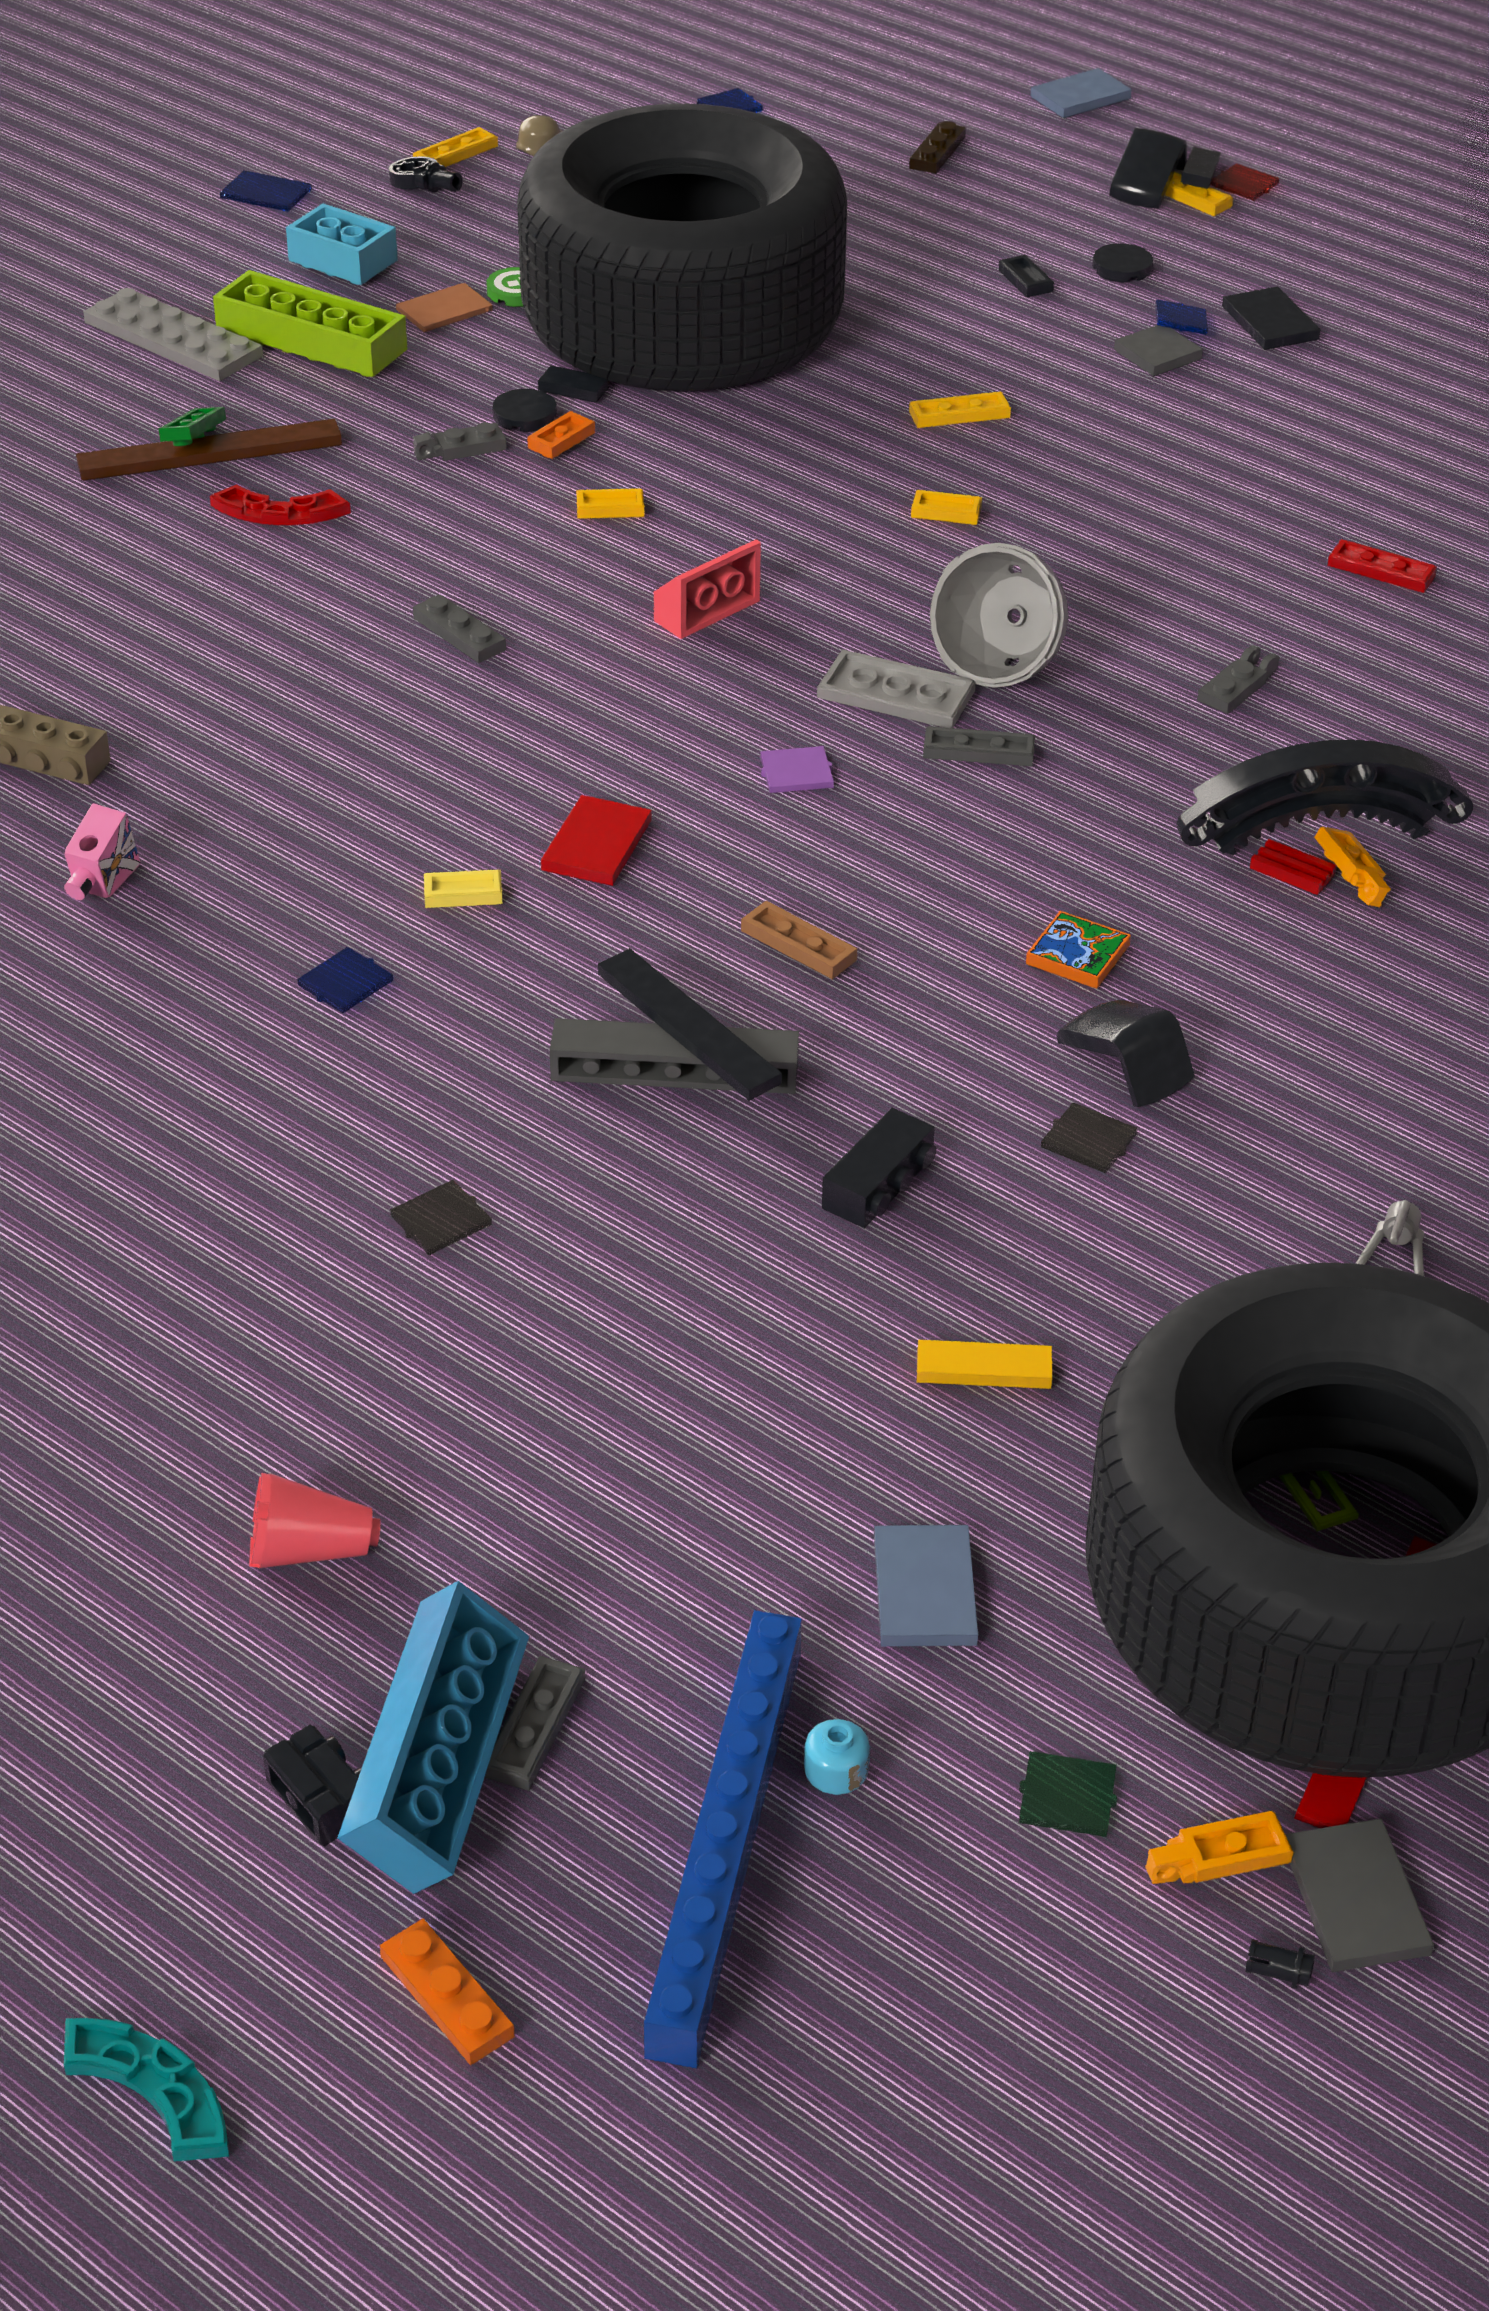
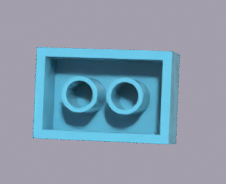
M324 203L286 227L289 261L301 264L305 268L324 272L328 276H336L348 280L352 284L362 285L398 260L396 227Z

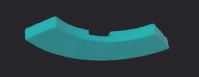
M66 2018L64 2069L66 2075H86L109 2079L121 2083L143 2096L160 2114L171 2138L174 2162L229 2157L225 2120L216 2093L196 2069L194 2061L183 2051L164 2038L158 2040L150 2035L134 2030L133 2025L96 2018Z

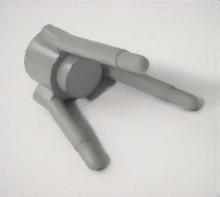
M1407 1200L1391 1204L1387 1210L1385 1220L1378 1222L1375 1233L1362 1251L1356 1264L1365 1265L1382 1238L1386 1237L1393 1245H1405L1409 1242L1413 1244L1414 1274L1424 1276L1422 1242L1425 1233L1419 1228L1421 1221L1419 1208Z

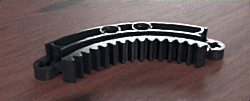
M1325 740L1297 744L1256 756L1219 773L1193 790L1198 802L1178 817L1177 829L1183 842L1189 846H1200L1213 839L1219 851L1223 854L1234 855L1236 854L1234 845L1239 844L1246 847L1248 845L1247 837L1250 835L1260 839L1262 829L1265 828L1272 833L1275 830V823L1278 822L1284 828L1288 827L1290 818L1293 817L1298 823H1302L1305 814H1309L1312 820H1316L1320 811H1324L1327 818H1331L1335 810H1338L1340 817H1345L1351 810L1354 818H1358L1364 812L1367 820H1371L1377 815L1380 823L1389 820L1392 827L1399 825L1402 832L1406 833L1409 831L1411 837L1416 839L1430 832L1426 822L1435 815L1449 824H1456L1466 820L1473 811V803L1465 788L1452 779L1445 766L1423 754L1404 747L1376 741ZM1449 796L1457 806L1448 805L1445 799Z

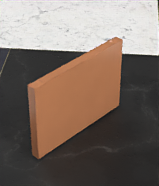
M461 283L396 304V310L405 315L420 330L427 332L492 311L493 305L466 283Z

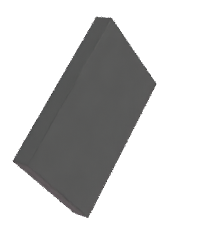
M1382 1818L1285 1834L1294 1852L1290 1863L1291 1869L1332 1973L1432 1955L1433 1941Z

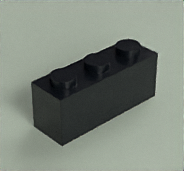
M892 1107L824 1175L822 1183V1209L865 1229L876 1216H882L885 1213L890 1202L899 1192H905L908 1189L913 1178L922 1168L926 1169L931 1165L936 1155V1146L934 1145L935 1127Z

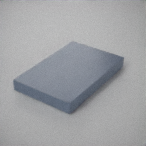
M1097 68L1031 87V97L1062 118L1129 100L1131 99L1132 89Z
M968 1525L874 1526L881 1647L977 1646L978 1628Z

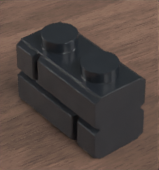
M310 1724L292 1734L290 1740L284 1739L266 1749L263 1755L267 1782L318 1843L325 1847L338 1837L361 1768L352 1770L346 1763L345 1753L336 1738L333 1736L324 1738L317 1728Z

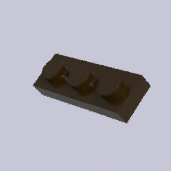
M951 121L939 122L909 158V169L936 174L965 139L966 127L958 126Z

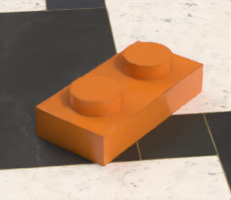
M569 411L527 437L528 448L542 454L544 457L553 459L595 433V421Z

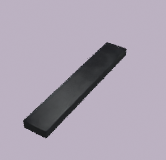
M629 948L598 963V975L748 1101L781 1085L782 1073L632 949Z

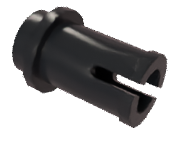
M1252 1939L1248 1952L1250 1958L1247 1960L1245 1972L1292 1982L1291 1988L1297 1989L1298 1985L1309 1987L1315 1955L1305 1953V1947L1300 1946L1299 1951Z

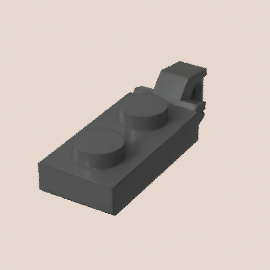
M485 422L474 427L450 428L445 432L432 434L427 432L413 437L414 454L417 460L441 456L444 461L507 449L506 437L497 423Z

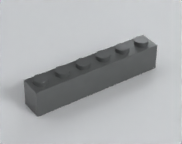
M555 1018L550 1044L551 1081L736 1091L656 1023ZM726 1027L782 1073L781 1085L767 1091V1093H796L799 1031Z

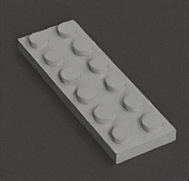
M132 288L121 289L113 296L98 301L94 306L83 311L85 323L217 381L225 379L263 357L261 344L230 332L223 327L209 323L200 317H195L181 311L179 308L162 303L156 298L141 294Z

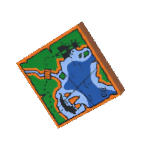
M1059 911L1027 952L1026 964L1097 989L1130 946L1131 935Z

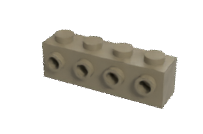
M0 705V763L90 785L111 762L107 731Z

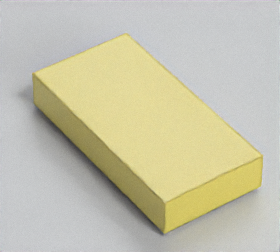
M501 870L425 873V908L503 904Z

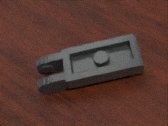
M1251 645L1244 650L1240 659L1233 661L1198 690L1197 700L1229 714L1266 683V680L1276 671L1279 665V656L1270 653L1262 659L1259 667H1256L1255 664L1259 661L1261 649Z

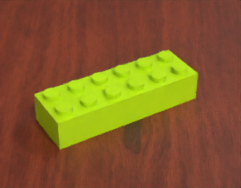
M246 271L213 296L216 326L247 337L258 344L278 348L286 353L298 354L312 361L331 364L339 369L351 370L360 373L362 376L374 377L408 350L405 315L255 271Z

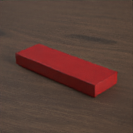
M1343 539L1339 541L1330 553L1327 565L1424 593L1436 577L1437 566Z

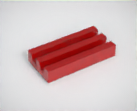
M1271 839L1265 842V847L1261 846L1258 849V854H1254L1250 861V869L1316 895L1335 876L1337 866Z

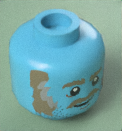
M833 1719L817 1724L808 1733L805 1742L804 1768L807 1779L815 1788L833 1795L848 1794L858 1789L866 1780L869 1771L870 1745L868 1736L861 1727L851 1721Z

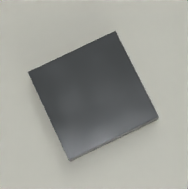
M1164 323L1115 339L1114 350L1152 376L1202 359L1203 353L1201 347Z

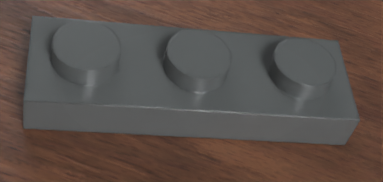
M441 594L430 597L428 600L413 606V618L477 663H481L506 651V638Z

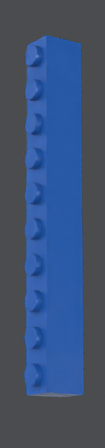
M756 1610L753 1612L644 2020V2059L697 2069L801 1656L802 1618Z

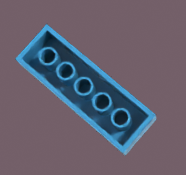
M456 1581L429 1596L419 1604L337 1839L413 1894L454 1874L529 1639L528 1634L460 1581Z

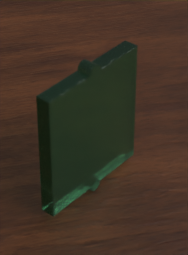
M1030 1751L1026 1778L1021 1780L1019 1784V1791L1023 1794L1019 1823L1107 1837L1110 1810L1117 1804V1796L1113 1794L1117 1765Z

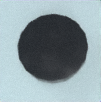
M1125 243L1109 244L1095 251L1092 266L1093 269H1097L1096 273L1100 277L1124 283L1130 282L1131 277H1137V280H1142L1150 275L1153 268V257L1146 249L1136 245Z
M535 389L507 391L493 401L492 407L493 418L498 425L508 430H512V426L520 427V431L524 432L537 431L553 422L554 416L557 414V405L554 398L546 392Z

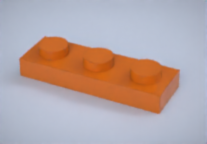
M424 1918L379 1945L383 1961L470 2066L515 2037L513 2023Z

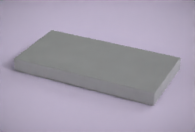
M841 650L818 685L817 698L939 727L953 728L974 694L976 684L974 680Z

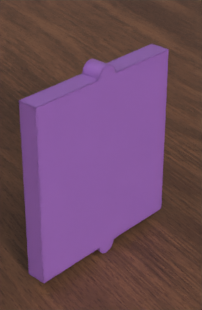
M824 746L760 751L763 766L761 776L766 777L770 793L834 788L831 774L832 763L827 760Z

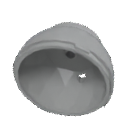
M1005 543L984 544L955 557L945 567L944 573L939 578L930 608L931 632L936 648L940 653L939 657L952 672L957 673L960 677L974 680L976 685L992 688L1005 687L1033 678L1047 667L1055 657L1066 635L1069 615L1067 599L1061 581L1052 568L1038 555L1016 545ZM1018 565L1022 572H1013V566ZM1015 609L1019 610L1021 615L1018 622L1012 620V612ZM1010 659H1019L1015 666L1009 665Z

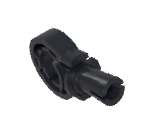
M408 157L395 161L388 167L391 185L400 189L421 188L428 189L430 192H437L442 188L456 192V190L459 191L463 183L460 173L446 171L444 165H440L437 163V160L431 157Z

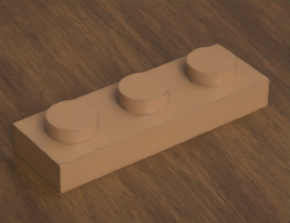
M768 901L763 902L741 919L742 932L832 980L857 961L858 948Z

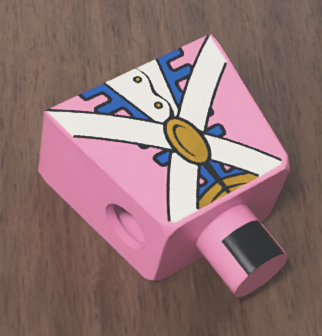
M94 803L90 806L65 849V858L71 877L64 885V889L69 896L76 900H83L88 893L108 898L138 868L141 863L125 812Z

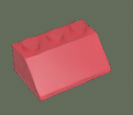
M757 539L675 577L654 591V621L680 639H683L759 602L761 542Z

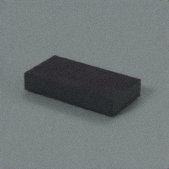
M1026 255L999 261V271L1026 298L1053 292L1054 282Z
M552 365L538 380V390L594 403H597L609 388L608 379Z

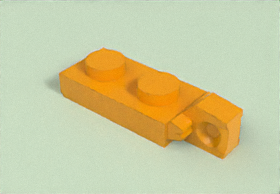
M1324 826L1320 827L1314 838L1324 849V855L1342 871L1341 876L1347 882L1358 887V897L1369 906L1380 907L1385 896L1391 890L1383 880L1386 875L1385 872L1351 832Z
M1267 1811L1180 1829L1179 1835L1168 1840L1166 1846L1149 1849L1145 1868L1152 1884L1175 1882L1179 1878H1181L1182 1883H1192L1194 1881L1198 1883L1291 1863L1294 1852L1275 1812Z

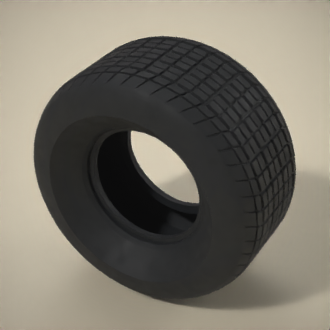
M683 103L631 107L597 115L565 129L547 141L536 152L527 166L517 199L521 299L526 316L539 339L551 352L570 365L586 373L608 379L611 382L638 388L667 391L721 389L759 381L793 367L816 351L832 331L841 312L845 293L846 191L843 179L831 156L819 143L791 125L759 113L725 106Z
M1308 1263L1280 1266L1240 1275L1192 1296L1158 1321L1128 1354L1109 1389L1099 1420L1085 1540L1087 1571L1095 1605L1102 1623L1118 1652L1145 1687L1181 1719L1224 1745L1262 1761L1294 1770L1330 1776L1361 1778L1419 1773L1459 1762L1489 1748V1302L1447 1283L1386 1267L1353 1263ZM1331 1471L1362 1476L1396 1488L1415 1499L1436 1518L1445 1530L1448 1538L1427 1550L1397 1558L1365 1559L1328 1553L1297 1542L1278 1531L1254 1510L1244 1494L1272 1478L1294 1472Z

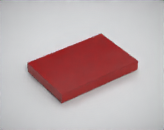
M581 795L541 858V870L613 886L652 821V810Z

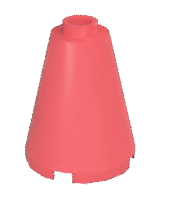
M261 1473L253 1513L254 1528L253 1537H251L249 1567L267 1568L366 1556L369 1546H378L381 1520L379 1518H372L373 1512L370 1507L274 1474Z

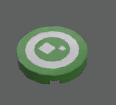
M509 267L490 274L486 280L487 296L496 303H498L499 299L505 301L507 306L523 307L520 289V267Z

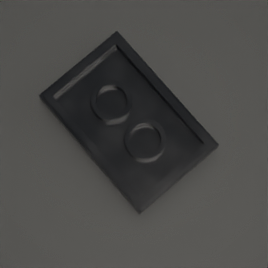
M1278 286L1223 296L1222 307L1264 350L1314 341L1320 338L1321 329Z

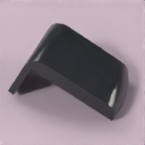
M1135 128L1113 177L1109 196L1131 205L1159 209L1175 170H1184L1187 162V141L1163 132Z
M1114 1000L1085 1010L1071 1019L1057 1033L1059 1044L1119 1058L1130 1097L1135 1107L1149 1105L1168 1097L1195 1077L1181 1026L1176 1017L1166 1009L1125 1000Z

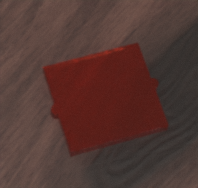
M1236 163L1226 171H1221V174L1212 180L1210 186L1254 201L1264 193H1269L1270 189L1279 184V178Z

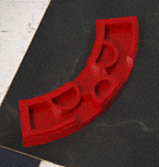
M238 484L210 495L211 506L218 511L240 520L259 524L304 525L328 521L351 513L350 503L331 489L316 494L291 497L290 502L271 501L269 495L249 491Z

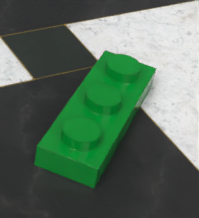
M225 407L194 408L158 428L160 442L172 441L173 446L192 444V439L204 437V432L216 430V425L226 420Z

